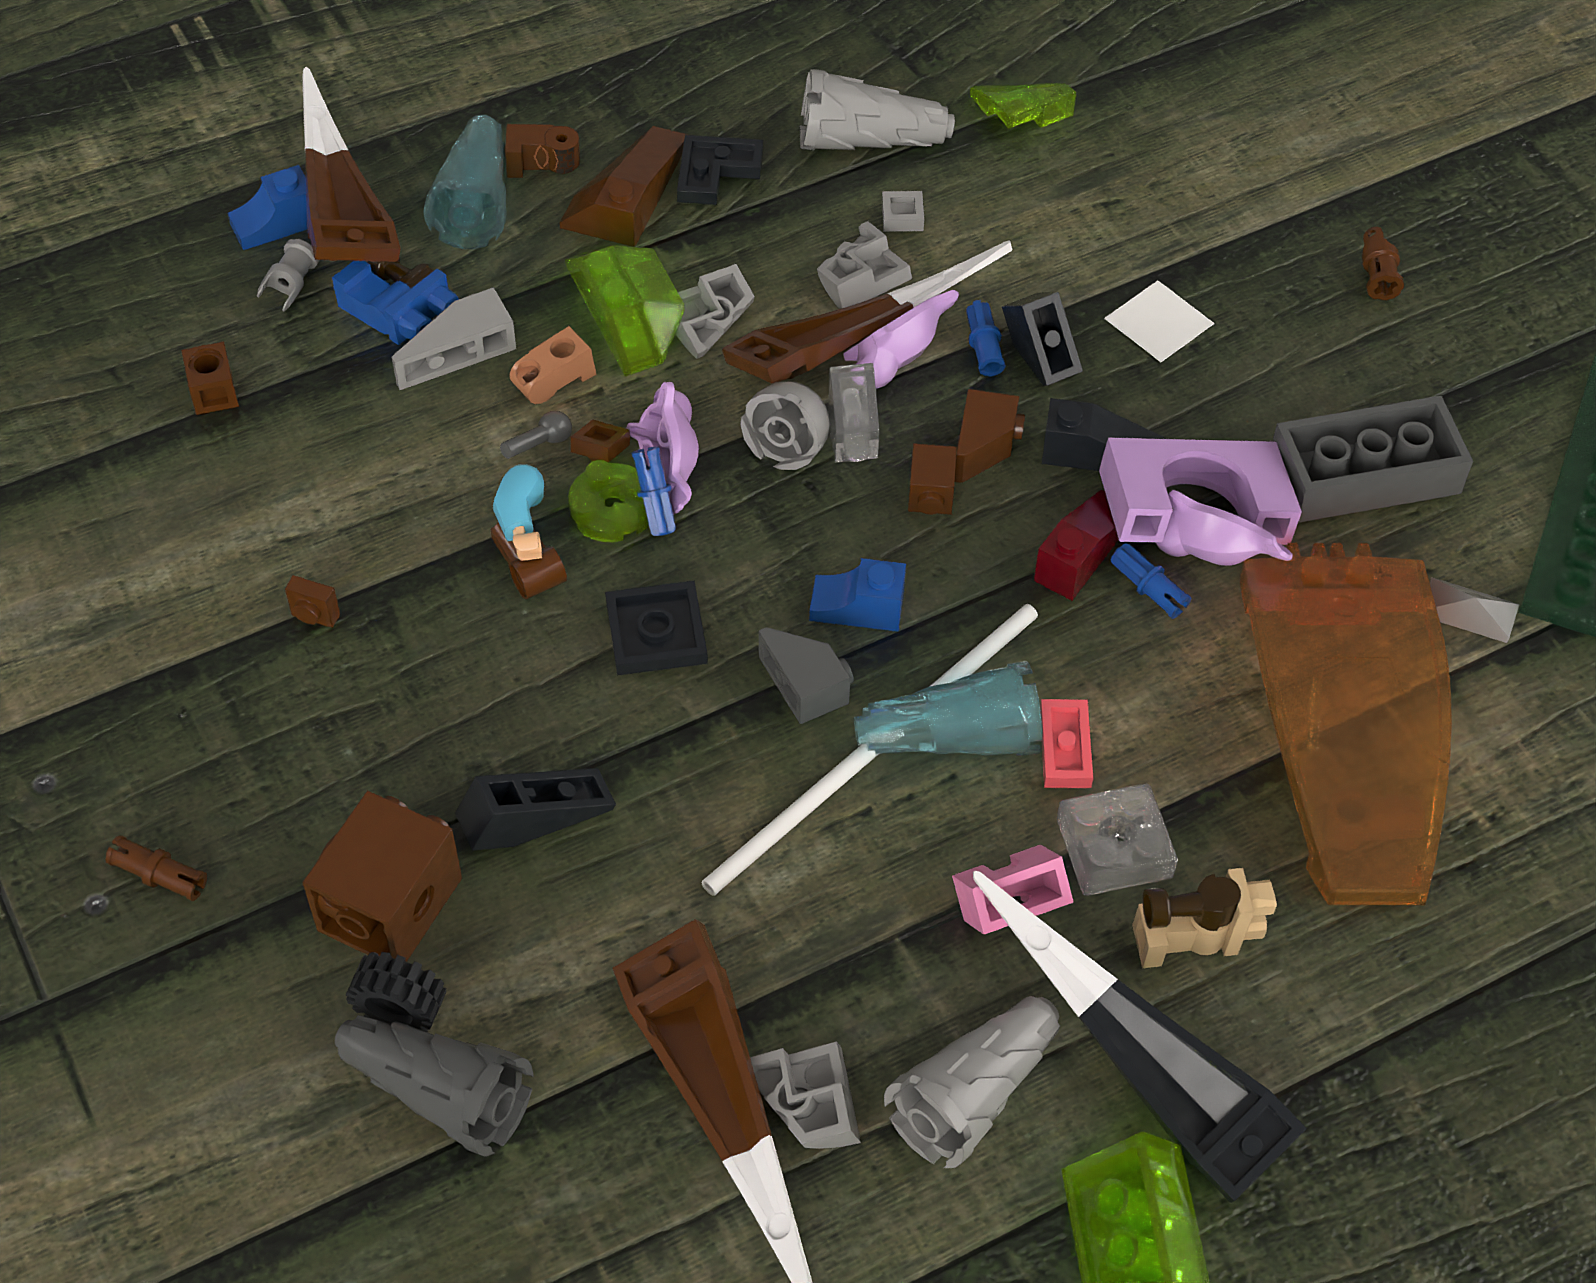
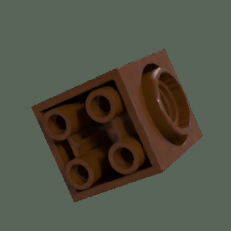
M367 790L338 833L326 844L317 863L303 881L317 931L367 955L371 952H376L380 956L381 952H387L394 959H396L397 955L406 957L407 962L462 879L453 830L444 820L437 816L427 815L425 817L408 809L402 801L395 797L385 796L383 798Z

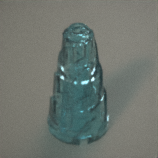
M476 115L468 120L464 131L451 148L443 167L435 178L426 196L424 205V219L429 230L432 231L434 226L440 232L439 240L461 249L486 247L489 244V239L495 235L497 240L503 231L507 217L506 188L502 181L505 153L501 124L487 115Z
M1027 661L1010 663L1004 668L978 672L953 682L930 686L910 695L868 703V707L862 708V716L854 717L857 744H866L867 750H875V754L920 751L935 754L969 753L1000 755L1016 753V756L1039 754L1041 748L1035 742L1042 741V724L1036 683L1023 684V675L1033 674L1032 669Z

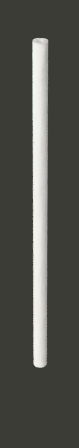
M1025 604L702 880L701 883L704 889L712 896L721 891L1038 617L1036 610L1029 604Z

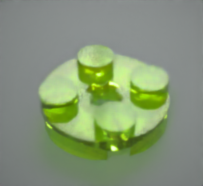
M596 460L586 466L585 472L574 480L568 493L569 512L571 517L577 522V528L582 534L597 541L618 542L624 540L623 535L630 534L637 530L638 535L649 527L643 498L637 496V491L641 489L636 468L626 464ZM619 498V500L623 501L622 503L615 502L612 507L605 506V499Z

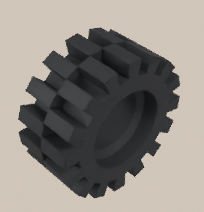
M371 952L368 956L364 955L346 992V1000L348 1004L353 1005L352 1009L356 1013H365V1017L390 1024L397 1021L428 1032L445 997L446 988L443 987L444 983L441 979H434L436 975L430 969L421 970L422 964L416 961L410 964L406 962V957L397 955L396 959H394L387 952H381L380 956L376 952Z

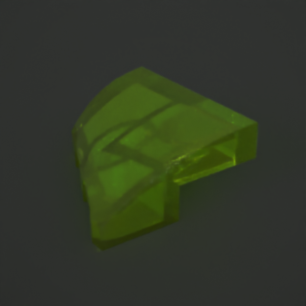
M1065 83L985 85L970 87V96L987 116L996 113L1008 129L1034 120L1041 128L1073 116L1076 91Z

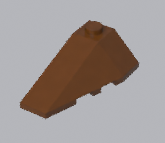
M652 126L574 195L560 221V228L635 247L682 157L685 135L688 134Z

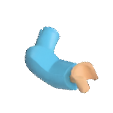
M528 464L516 465L506 472L493 503V511L507 541H513L518 559L521 561L542 558L540 536L538 532H533L534 528L529 509L542 501L544 497V480L539 470Z

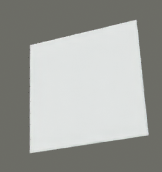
M1159 281L1153 283L1104 318L1160 362L1167 359L1215 324Z

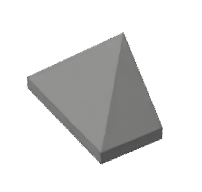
M1431 577L1419 616L1508 643L1519 604Z

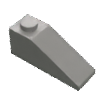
M494 287L454 301L392 356L396 384L399 390L516 349L513 320Z

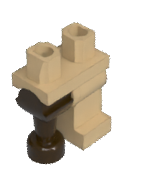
M1243 868L1228 869L1226 877H1215V874L1206 876L1195 892L1169 896L1164 888L1145 889L1143 892V903L1138 905L1132 925L1142 969L1162 966L1166 953L1192 951L1199 955H1211L1217 953L1222 948L1223 956L1238 955L1243 940L1264 938L1267 932L1265 915L1274 914L1277 906L1271 881L1246 882Z

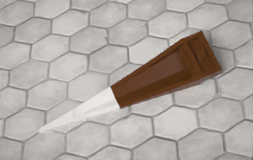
M305 67L303 70L307 234L311 240L315 260L398 262L401 249L394 221L381 205L357 167L326 107L310 69Z
M1005 241L947 270L885 295L825 314L756 329L722 348L725 361L729 365L770 383L797 377L864 339L927 299L940 294L1011 252V242Z
M695 919L613 967V971L628 1011L697 1118L763 1230L792 1283H813L726 969L720 965L705 925Z

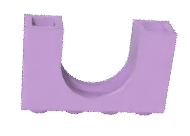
M1108 438L1099 472L1120 542L1163 543L1173 510L1166 488L1178 484H1192L1209 488L1221 494L1234 506L1239 517L1273 534L1279 544H1291L1302 511L1276 442Z

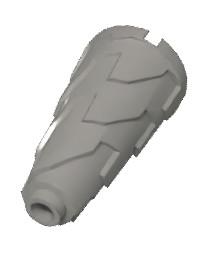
M810 69L806 79L801 112L803 124L807 126L800 125V148L807 150H855V147L892 148V145L932 147L933 144H943L945 138H952L955 117L953 114H948L947 107L941 106L936 101L901 95L898 90L863 84V80L830 74L824 70Z
M1026 997L1005 1013L991 1018L977 1029L948 1044L931 1058L898 1076L886 1088L884 1104L886 1107L889 1103L895 1101L898 1110L889 1119L905 1142L932 1164L942 1156L949 1158L946 1161V1166L943 1168H955L964 1162L972 1154L974 1147L992 1127V1121L1004 1109L1008 1097L1042 1059L1041 1053L1057 1035L1060 1025L1058 1023L1059 1013L1056 1007L1046 998Z

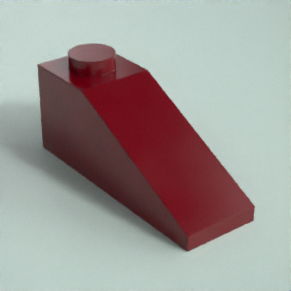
M1100 490L1062 518L1038 549L1034 581L1073 601L1119 540L1105 491Z

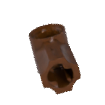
M499 522L491 528L492 539L509 564L512 580L524 599H528L567 581L564 565L553 546L545 547L541 541L542 558L521 561L518 559L513 541H507Z

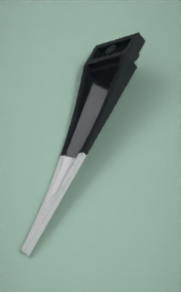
M979 871L973 872V880L1191 1165L1194 1164L1230 1203L1234 1202L1307 1129L1269 1089L1222 1057L1115 978Z

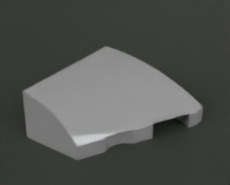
M868 221L859 226L860 237L854 243L844 241L837 248V253L833 257L826 259L817 268L822 285L839 309L870 300L912 279L910 265L889 250L886 235Z
M737 264L700 276L698 286L661 298L659 308L682 344L698 359L707 353L753 303L755 296Z
M837 1041L790 1055L782 1048L750 1057L759 1091L804 1148H836L861 1143L843 1052Z

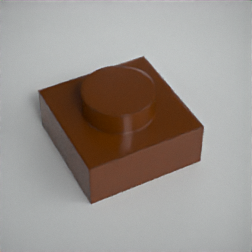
M594 419L571 436V452L586 456L594 462L609 463L630 445L629 429Z
M294 575L291 577L285 592L292 616L307 624L318 623L333 628L340 616L334 587Z

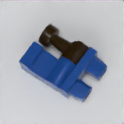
M400 257L398 262L353 261L332 277L338 307L377 331L389 334V339L397 345L407 338L411 340L432 321L431 319L435 315H439L454 301L459 300L458 296L448 288L445 273L439 269L432 270L428 264L424 263L409 269L400 264ZM389 279L395 282L391 286L386 282Z

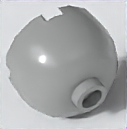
M775 382L760 390L747 403L745 414L741 417L740 425L743 437L753 454L760 459L767 456L780 461L773 467L781 470H797L808 465L824 446L828 438L830 424L825 404L812 389L797 382Z

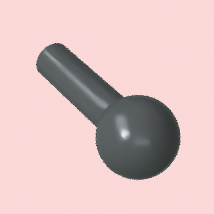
M547 412L541 417L537 427L501 443V453L505 458L510 459L546 441L550 443L563 442L571 435L572 423L563 412Z

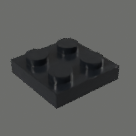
M695 580L605 592L617 676L708 664V654Z

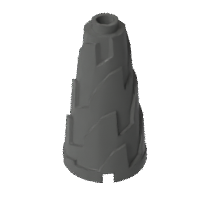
M360 1015L354 1020H346L338 1029L335 1037V1045L338 1048L341 1060L371 1078V1083L400 1099L416 1114L441 1127L447 1132L449 1137L461 1143L465 1149L482 1156L494 1154L495 1152L488 1146L491 1142L504 1146L515 1132L526 1111L532 1088L521 1084L522 1073L534 1078L533 1069L527 1059L513 1052L481 1042L478 1045H474L436 1033L433 1035L397 1021L390 1024Z

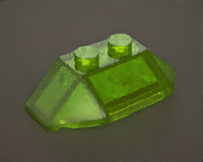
M607 245L566 258L565 264L624 376L626 377L664 363L668 347L676 334L684 314L685 305L654 249Z

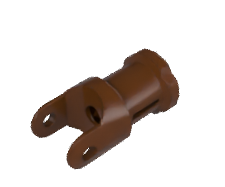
M1371 227L1363 236L1362 262L1364 269L1369 273V281L1366 284L1367 292L1373 299H1393L1400 295L1401 290L1404 288L1403 277L1397 270L1400 263L1399 252L1394 245L1387 239H1384L1383 231L1380 227Z

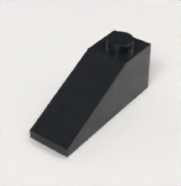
M1050 398L1041 464L1099 471L1108 438H1167L1094 403Z
M598 768L485 775L475 777L455 814L473 851L515 847L612 811L616 803Z

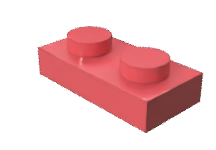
M1041 699L1040 725L1044 788H1091L1093 767L1088 700Z

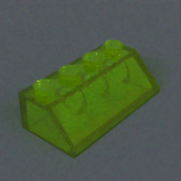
M1142 1131L1061 1169L1082 1283H1210L1181 1145Z

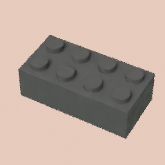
M1441 395L1277 423L1272 441L1277 443L1302 511L1298 523L1461 494L1473 463V459Z

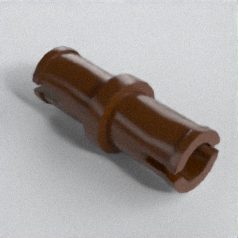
M119 835L112 841L113 845L119 847L118 851L111 847L107 850L105 859L107 864L117 866L142 877V883L152 888L160 885L187 897L188 900L195 901L201 895L199 891L195 890V886L204 889L206 885V872L198 871L171 859V854L160 848L153 851Z

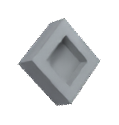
M882 191L883 232L924 231L922 191Z

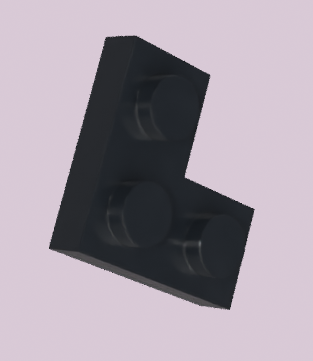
M685 135L677 187V202L717 205L721 177L760 179L764 140Z

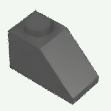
M768 627L759 630V658L800 724L849 704L850 684L854 682L851 668L844 658L838 659L828 643Z

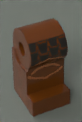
M507 124L505 146L507 178H523V170H551L561 174L574 171L580 163L578 133L566 126Z

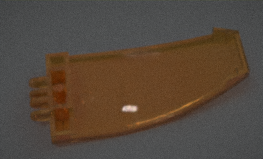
M1288 543L1286 548L1293 554L1292 559L1289 561L1275 557L1243 561L1240 587L1245 613L1250 615L1271 716L1309 850L1306 865L1307 871L1328 905H1425L1436 862L1445 810L1451 755L1452 709L1445 641L1424 561L1372 557L1368 543L1358 544L1355 557H1345L1341 543L1331 544L1329 557L1323 543L1313 544L1310 557L1300 555L1297 543Z

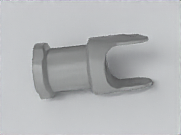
M301 239L288 240L284 246V256L279 263L271 266L258 288V298L266 287H272L287 294L289 297L282 311L287 310L294 302L304 286V276L309 269L315 268L319 260L314 258L312 245Z

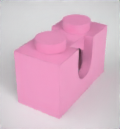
M1037 845L1010 855L1011 864L1009 866L993 871L981 865L952 875L964 921L982 934L1008 926L973 880L974 871L984 874L1011 897L1020 896L1021 900L1025 902L1021 905L1035 916L1073 903L1062 856L1042 845Z

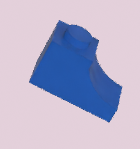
M299 165L262 176V184L254 197L238 209L228 212L230 225L243 250L307 230L306 177Z
M861 558L860 565L849 572L836 575H816L809 621L899 632L906 564Z

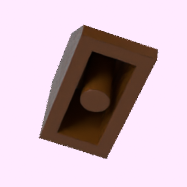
M968 389L956 454L955 482L963 483L1011 456L1013 439L1022 440L1025 421L1024 414H1017L1019 396Z

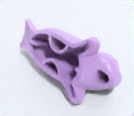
M951 290L927 299L843 353L845 361H857L850 371L851 379L854 383L871 389L883 387L892 381L898 368L909 364L922 355L935 335L939 316L954 305L959 296L958 292Z
M663 382L661 387L655 392L653 404L644 411L639 423H628L626 429L630 430V437L638 441L640 449L644 448L648 466H650L647 455L648 447L659 446L666 484H671L672 490L668 491L674 515L679 513L684 505L690 501L692 491L686 481L696 465L699 445L695 431L690 425L692 407L689 399L683 393L676 391L672 382Z
M1172 490L1168 494L1173 511L1163 543L1156 542L1159 549L1166 554L1175 557L1191 554L1208 562L1224 566L1239 564L1260 553L1285 561L1292 559L1293 554L1286 547L1279 544L1273 534L1258 525L1232 513L1201 504L1178 491Z

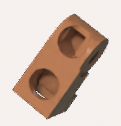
M568 326L519 359L510 371V380L531 403L541 404L553 397L557 390L579 378L584 382L597 374L591 348Z

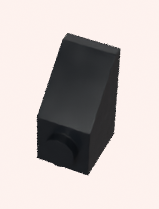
M1059 292L1035 293L1001 306L1014 347L1043 386L1083 372Z

